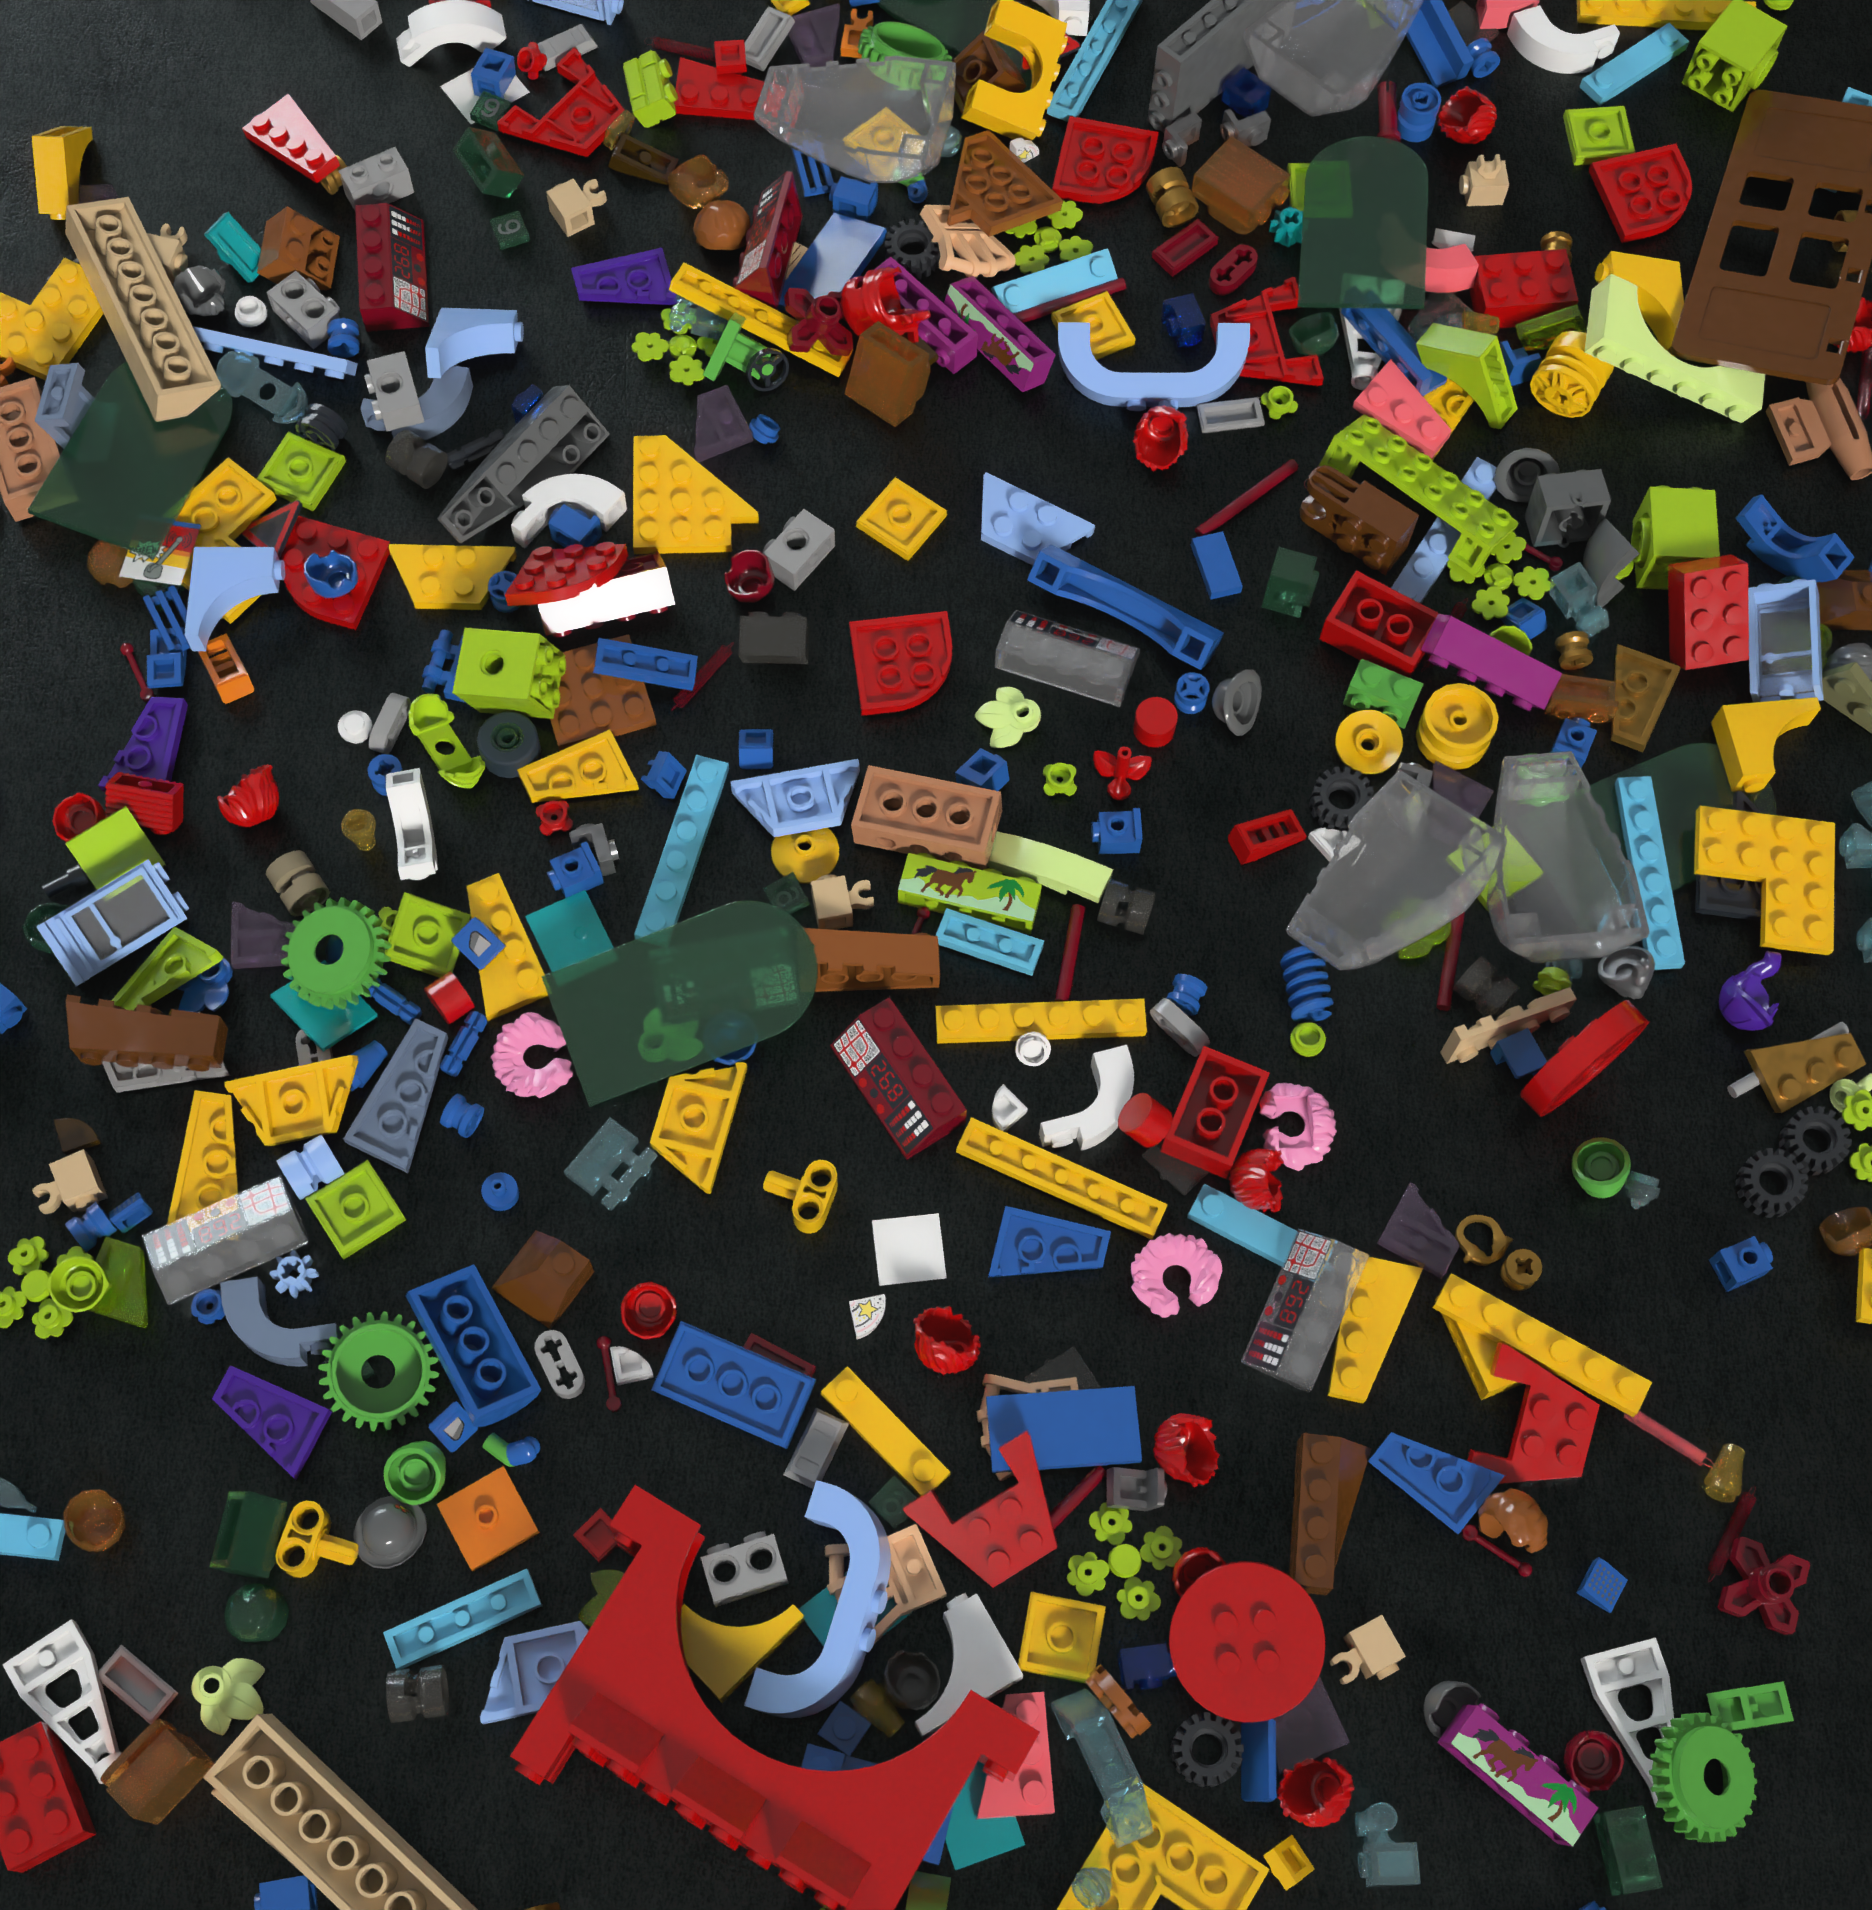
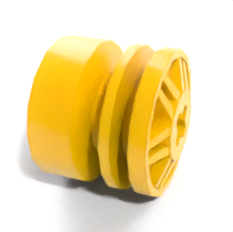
M1568 331L1558 335L1530 382L1531 391L1536 400L1547 410L1560 416L1574 418L1587 414L1614 369L1613 365L1584 353L1587 334L1584 332Z

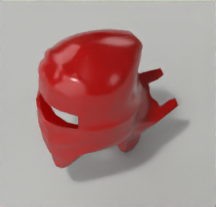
M899 266L896 268L886 267L868 270L864 277L857 276L849 279L841 291L840 300L845 320L856 335H863L868 330L875 328L884 329L894 348L903 347L901 335L904 333H908L909 343L919 342L918 326L921 321L929 319L931 316L929 310L918 311L910 308H901L900 297L894 281V276L902 273Z

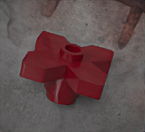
M789 288L784 296L785 309L799 321L788 333L789 350L792 352L808 353L816 341L819 340L831 355L848 356L853 350L852 333L838 322L844 318L840 306L841 292L830 291L827 295L814 299L806 289Z
M1746 1537L1735 1538L1729 1559L1743 1580L1722 1587L1718 1609L1736 1617H1743L1758 1607L1766 1628L1784 1635L1793 1634L1796 1629L1799 1612L1790 1600V1597L1793 1594L1794 1588L1806 1584L1810 1562L1787 1554L1770 1564L1762 1543Z

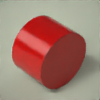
M1151 697L1140 703L1136 710L1133 725L1134 735L1140 743L1156 748L1162 747L1171 741L1178 719L1177 710L1174 705L1161 697Z
M451 971L424 988L430 1001L447 1024H451L475 1008L468 993Z
M1140 1093L1133 1096L1124 1105L1118 1118V1126L1121 1131L1143 1147H1153L1165 1138L1171 1128L1173 1117L1170 1110L1150 1095Z

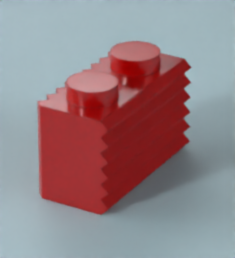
M117 772L106 783L105 818L126 806L140 827L151 828V832L160 835L174 832L183 822V783L170 782L169 780L163 781L162 779L157 780L156 778L143 777L142 775L136 776L135 774L130 775L129 773L124 774L123 772Z

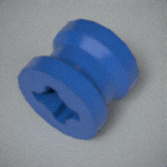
M1480 38L1467 46L1474 59L1471 66V72L1474 77H1485L1498 67L1500 57L1496 52L1491 51L1492 46L1488 39Z
M346 318L331 320L327 325V334L330 337L327 342L329 353L340 358H349L358 354L360 350V343L357 339L359 336L358 324Z
M500 571L494 574L488 582V591L491 595L493 606L498 611L504 613L513 612L521 607L507 605L505 593L517 576L509 571Z
M1195 672L1184 674L1178 679L1174 703L1180 711L1187 714H1195L1205 707L1210 690L1207 679ZM1188 695H1195L1196 698H1191V697H1187V696H1188Z
M389 754L378 755L372 759L368 766V776L372 781L374 789L384 796H387L386 774H389L388 771H391L390 773L403 771L400 761Z
M1177 974L1172 983L1174 986L1173 992L1168 993L1167 999L1172 1001L1186 1015H1196L1200 1008L1198 1001L1200 997L1205 995L1207 986L1196 977L1187 974Z
M456 1094L446 1105L440 1123L446 1128L453 1127L457 1129L460 1136L468 1138L482 1120L484 1107L479 1104L471 1105L463 1095Z

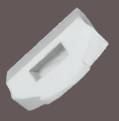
M1436 228L1432 244L1440 249L1466 244L1472 252L1474 251L1475 235Z

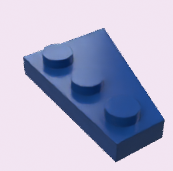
M1005 1206L988 1278L1103 1268L1111 1231Z
M1392 1432L1368 1460L1370 1464L1457 1534L1461 1532L1505 1476Z

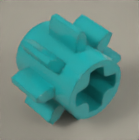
M1291 206L1282 211L1276 210L1274 220H1271L1269 232L1276 233L1274 242H1279L1287 247L1296 242H1303L1304 234L1307 233L1309 227L1308 221H1302L1304 211H1299Z

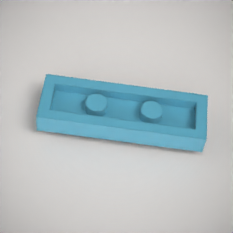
M948 908L945 910L936 933L938 945L1033 976L1044 945V940Z

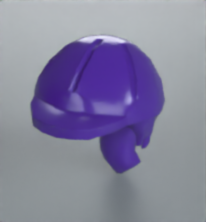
M1766 951L1762 960L1748 966L1746 971L1729 977L1723 984L1719 994V1008L1725 1020L1732 1026L1742 1030L1755 1031L1762 1030L1773 1024V1017L1778 1010L1779 1003L1769 1007V996L1761 981L1774 976L1779 971L1782 958L1781 953Z

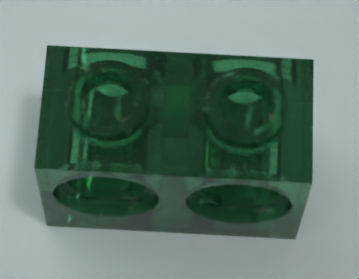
M1637 1806L1593 1815L1612 1896L1663 1888L1644 1807Z

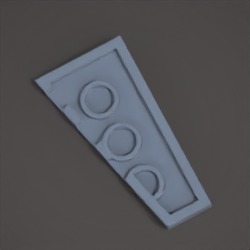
M418 1019L414 1020L343 1138L347 1144L406 1173L409 1172L440 1063L447 1045L448 1035L446 1032Z

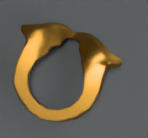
M1484 1215L1467 1216L1456 1228L1455 1240L1465 1253L1464 1263L1472 1262L1478 1266H1486L1496 1262L1504 1256L1509 1244L1513 1241L1512 1238L1504 1235L1502 1229L1493 1218ZM1474 1222H1482L1491 1228L1493 1232V1253L1491 1256L1487 1257L1482 1250L1465 1238L1464 1229L1467 1225Z

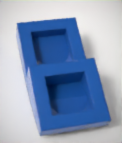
M180 627L181 630H182V632H183V634H184V636H185V629H184V627ZM166 628L173 644L180 643L173 628ZM158 629L150 630V655H147V686L149 689L183 686L187 649L178 653H169Z

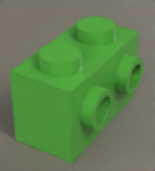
M1361 659L1343 704L1359 711H1380L1391 717L1399 727L1405 729L1423 683Z

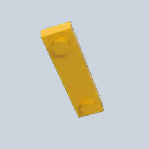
M848 1366L821 1391V1395L919 1497L931 1489L934 1491L950 1475V1471Z

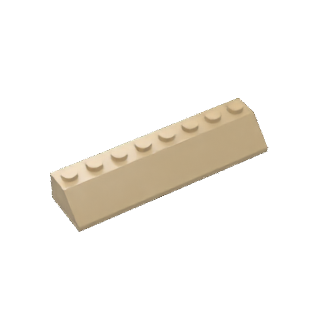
M129 197L66 206V236L155 422L188 416L219 391L221 383Z
M257 1714L203 1777L340 1910H478L273 1714Z

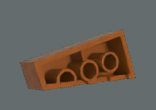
M798 927V963L801 992L939 988L938 936H930L927 933L896 934Z

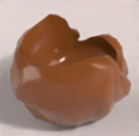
M718 200L710 202L697 214L694 222L693 231L696 236V242L698 245L711 250L740 249L747 245L746 234L750 228L751 220L745 209L734 201Z
M1510 1488L1505 1492L1489 1495L1482 1507H1480L1478 1511V1528L1483 1534L1491 1538H1497L1503 1531H1506L1514 1546H1525V1549L1530 1553L1537 1552L1547 1545V1516L1529 1494Z

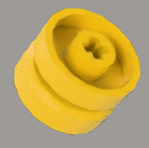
M1457 683L1445 685L1438 689L1427 701L1417 725L1416 739L1420 751L1430 762L1438 767L1450 770L1469 768L1479 762L1487 751L1490 741L1497 730L1499 717L1495 704L1485 692L1472 685Z

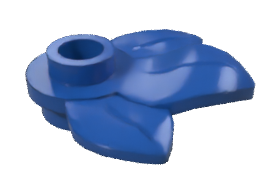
M223 958L219 963L176 988L184 991L178 1010L196 1013L201 1012L205 1007L213 1012L218 1010L225 1003L229 995L227 983L233 973L231 964Z

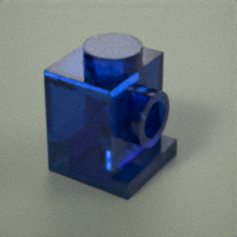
M1243 67L1235 76L1230 75L1222 86V102L1244 118L1264 111L1268 107L1272 87Z
M1191 293L1164 300L1161 321L1162 324L1166 323L1167 331L1171 337H1175L1178 347H1191L1202 342L1206 323L1194 294Z
M1166 1643L1121 1649L1117 1654L1122 1689L1125 1693L1131 1692L1136 1683H1139L1141 1690L1158 1688L1163 1686L1162 1680L1177 1676L1171 1654L1167 1653Z

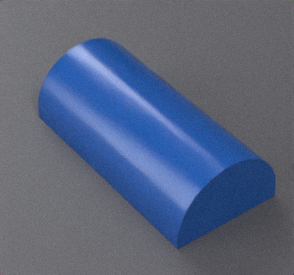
M474 1264L408 1291L406 1298L473 1426L483 1427L503 1420L524 1408L538 1396L541 1388Z

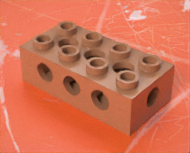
M35 377L0 387V492L15 522L79 502L62 447L35 422L42 396V391Z
M868 765L851 824L854 843L905 854L912 853L917 855L918 853H927L934 856L937 860L945 862L961 861L969 867L987 869L1002 813L1001 792Z

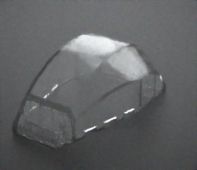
M1283 0L1245 29L1243 37L1259 79L1311 117L1351 110L1367 100L1403 41L1424 0Z
M885 56V61L870 62L869 58L856 59V64L839 65L838 61H828L826 66L810 67V63L769 67L754 112V119L775 138L797 152L845 174L870 183L900 182L925 175L939 164L953 118L956 63L904 56Z
M1572 751L1507 756L1502 761L1491 844L1487 906L1493 928L1500 942L1509 950L1533 963L1604 957L1647 938L1650 934L1635 870L1630 860H1626L1620 850L1621 843L1615 833H1611L1604 819L1606 815L1601 805L1596 804L1590 793L1591 786ZM1532 880L1512 893L1511 882Z
M1399 770L1352 818L1348 825V833L1343 841L1339 840L1333 850L1334 856L1328 866L1322 868L1316 878V886L1311 894L1307 893L1286 928L1287 934L1338 970H1353L1375 964L1441 928L1465 912L1484 890L1496 870L1507 843L1506 836Z

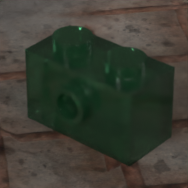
M468 127L453 148V152L483 194L509 199L525 176L494 132Z
M1278 547L1262 608L1299 618L1302 607L1310 606L1320 572L1314 570L1317 557Z
M251 1491L229 1492L209 1568L247 1578H269L270 1571L276 1562L275 1551L280 1532L283 1530L286 1522L285 1512L288 1502Z

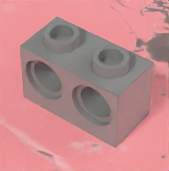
M297 271L290 274L267 292L273 311L313 349L329 338L327 334L328 323L331 320L340 318L339 313L341 311L336 302L331 297L325 298L312 279H305Z
M765 1531L757 1532L744 1537L743 1544L731 1548L729 1543L716 1545L707 1550L708 1555L701 1557L715 1607L788 1584L774 1534L766 1536ZM759 1552L770 1554L773 1558L771 1565L764 1570L755 1569L751 1565V1560L755 1554ZM731 1564L736 1568L735 1576L730 1581L721 1582L715 1578V1571L720 1565Z

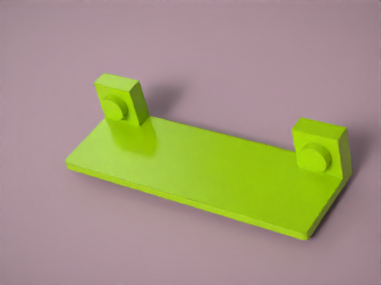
M1365 414L1333 437L1319 466L1333 467L1351 479L1361 461L1462 534L1448 558L1473 576L1481 570L1493 548L1514 531L1519 524L1506 510L1498 508L1489 502L1482 493L1472 490L1461 482L1455 474L1444 470L1434 463L1428 455L1420 453L1407 444L1404 438L1394 435L1383 427L1377 419Z

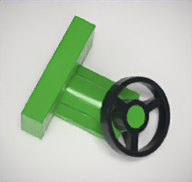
M735 312L729 319L703 376L714 381L720 374L725 362L745 372L748 382L755 389L770 391L777 388L784 382L789 372V362L786 356L780 350L768 348L740 333L746 318ZM783 360L784 366L781 375L770 384V377L774 375L776 365ZM751 376L757 378L758 380L760 379V377H762L764 385L762 386L755 384L752 381Z

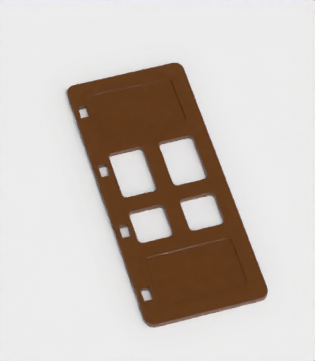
M1755 90L1750 93L1672 341L1671 352L1675 357L1821 385H1832L1839 380L1872 260V214L1865 213L1866 205L1872 206V106L1768 90ZM1748 177H1759L1791 183L1792 189L1786 209L1778 211L1741 204L1739 201L1746 179ZM1826 188L1861 195L1862 198L1856 220L1844 222L1809 215L1808 211L1815 189ZM1733 226L1773 231L1778 234L1765 276L1725 271L1720 268L1728 237ZM1808 237L1847 245L1848 249L1836 288L1829 289L1790 281L1789 277L1802 238ZM1847 274L1859 275L1857 283L1846 281ZM1828 343L1840 345L1838 353L1827 352Z

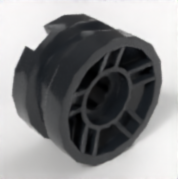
M317 403L309 404L304 413L305 417H301L295 426L296 431L304 433L302 438L335 451L339 445L338 439H342L348 431L346 422L336 412L324 405Z

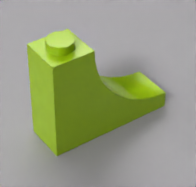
M1433 323L1423 336L1420 337L1416 346L1422 364L1427 369L1449 378L1463 388L1479 405L1485 414L1489 426L1501 430L1518 408L1498 337L1496 335Z

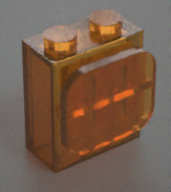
M1231 136L1194 174L1192 193L1196 198L1208 205V212L1213 218L1236 233L1247 234L1253 231L1258 224L1263 225L1269 218L1273 208L1276 205H1282L1287 199L1290 189H1288L1290 174Z
M877 321L859 336L845 395L896 427L913 413L916 401L924 395L930 374V364L928 362L930 354Z
M159 1719L148 1726L105 1770L100 1780L108 1787L106 1791L133 1819L158 1825L196 1786L215 1763L190 1737L176 1732V1728L171 1723Z

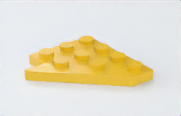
M666 435L634 436V554H649L657 551L659 554L732 552L731 524L759 523L758 512Z

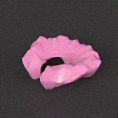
M533 1012L522 1014L514 1023L502 1026L503 1032L497 1035V1043L493 1046L494 1053L491 1059L493 1061L492 1067L495 1070V1077L506 1086V1091L514 1092L515 1095L520 1097L536 1095L538 1098H541L568 1083L569 1078L573 1076V1071L570 1069L572 1063L569 1060L555 1058L541 1069H532L523 1060L525 1051L532 1045L540 1044L552 1047L554 1052H557L566 1045L567 1040L560 1026L554 1021L545 1019L538 1013Z
M1277 1083L1271 1090L1265 1091L1259 1102V1113L1261 1115L1274 1119L1284 1112L1293 1111L1303 1118L1305 1128L1303 1133L1296 1137H1289L1279 1132L1278 1127L1267 1129L1262 1135L1265 1139L1264 1149L1281 1150L1282 1155L1280 1157L1284 1160V1164L1297 1171L1302 1170L1304 1165L1322 1161L1323 1155L1331 1150L1329 1145L1333 1142V1137L1337 1132L1335 1129L1334 1111L1329 1109V1102L1323 1095L1315 1093L1311 1087H1302L1299 1084Z
M1168 1233L1165 1236L1160 1235L1155 1240H1149L1146 1247L1142 1248L1141 1253L1135 1254V1261L1131 1263V1274L1134 1281L1131 1288L1139 1300L1151 1309L1152 1313L1164 1318L1170 1315H1177L1179 1312L1178 1297L1168 1290L1163 1283L1164 1271L1173 1265L1182 1266L1189 1272L1191 1277L1189 1299L1197 1307L1208 1303L1218 1290V1282L1222 1274V1264L1219 1257L1213 1254V1251L1208 1250L1202 1238L1196 1240L1193 1235L1186 1237L1182 1234L1174 1236Z

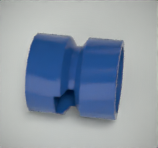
M1414 83L1405 88L1401 97L1400 108L1397 112V130L1401 133L1402 139L1409 142L1425 141L1432 134L1436 116L1441 105V95L1432 85Z

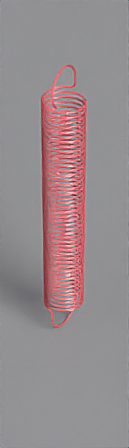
M1640 1411L1637 1413L1638 1415H1635L1634 1418L1631 1417V1419L1629 1415L1625 1416L1624 1414V1418L1629 1419L1632 1423L1635 1420L1636 1422L1639 1420L1641 1423L1640 1428L1661 1441L1663 1440V1443L1665 1442L1666 1445H1671L1670 1447L1673 1449L1679 1447L1680 1453L1694 1460V1463L1696 1462L1697 1464L1699 1461L1701 1463L1704 1458H1707L1705 1457L1707 1453H1703L1702 1450L1693 1446L1692 1443H1688L1684 1438H1680L1679 1435H1675L1674 1432H1670L1669 1429H1665L1662 1425L1660 1426L1656 1420L1654 1421L1651 1417H1647L1643 1412Z

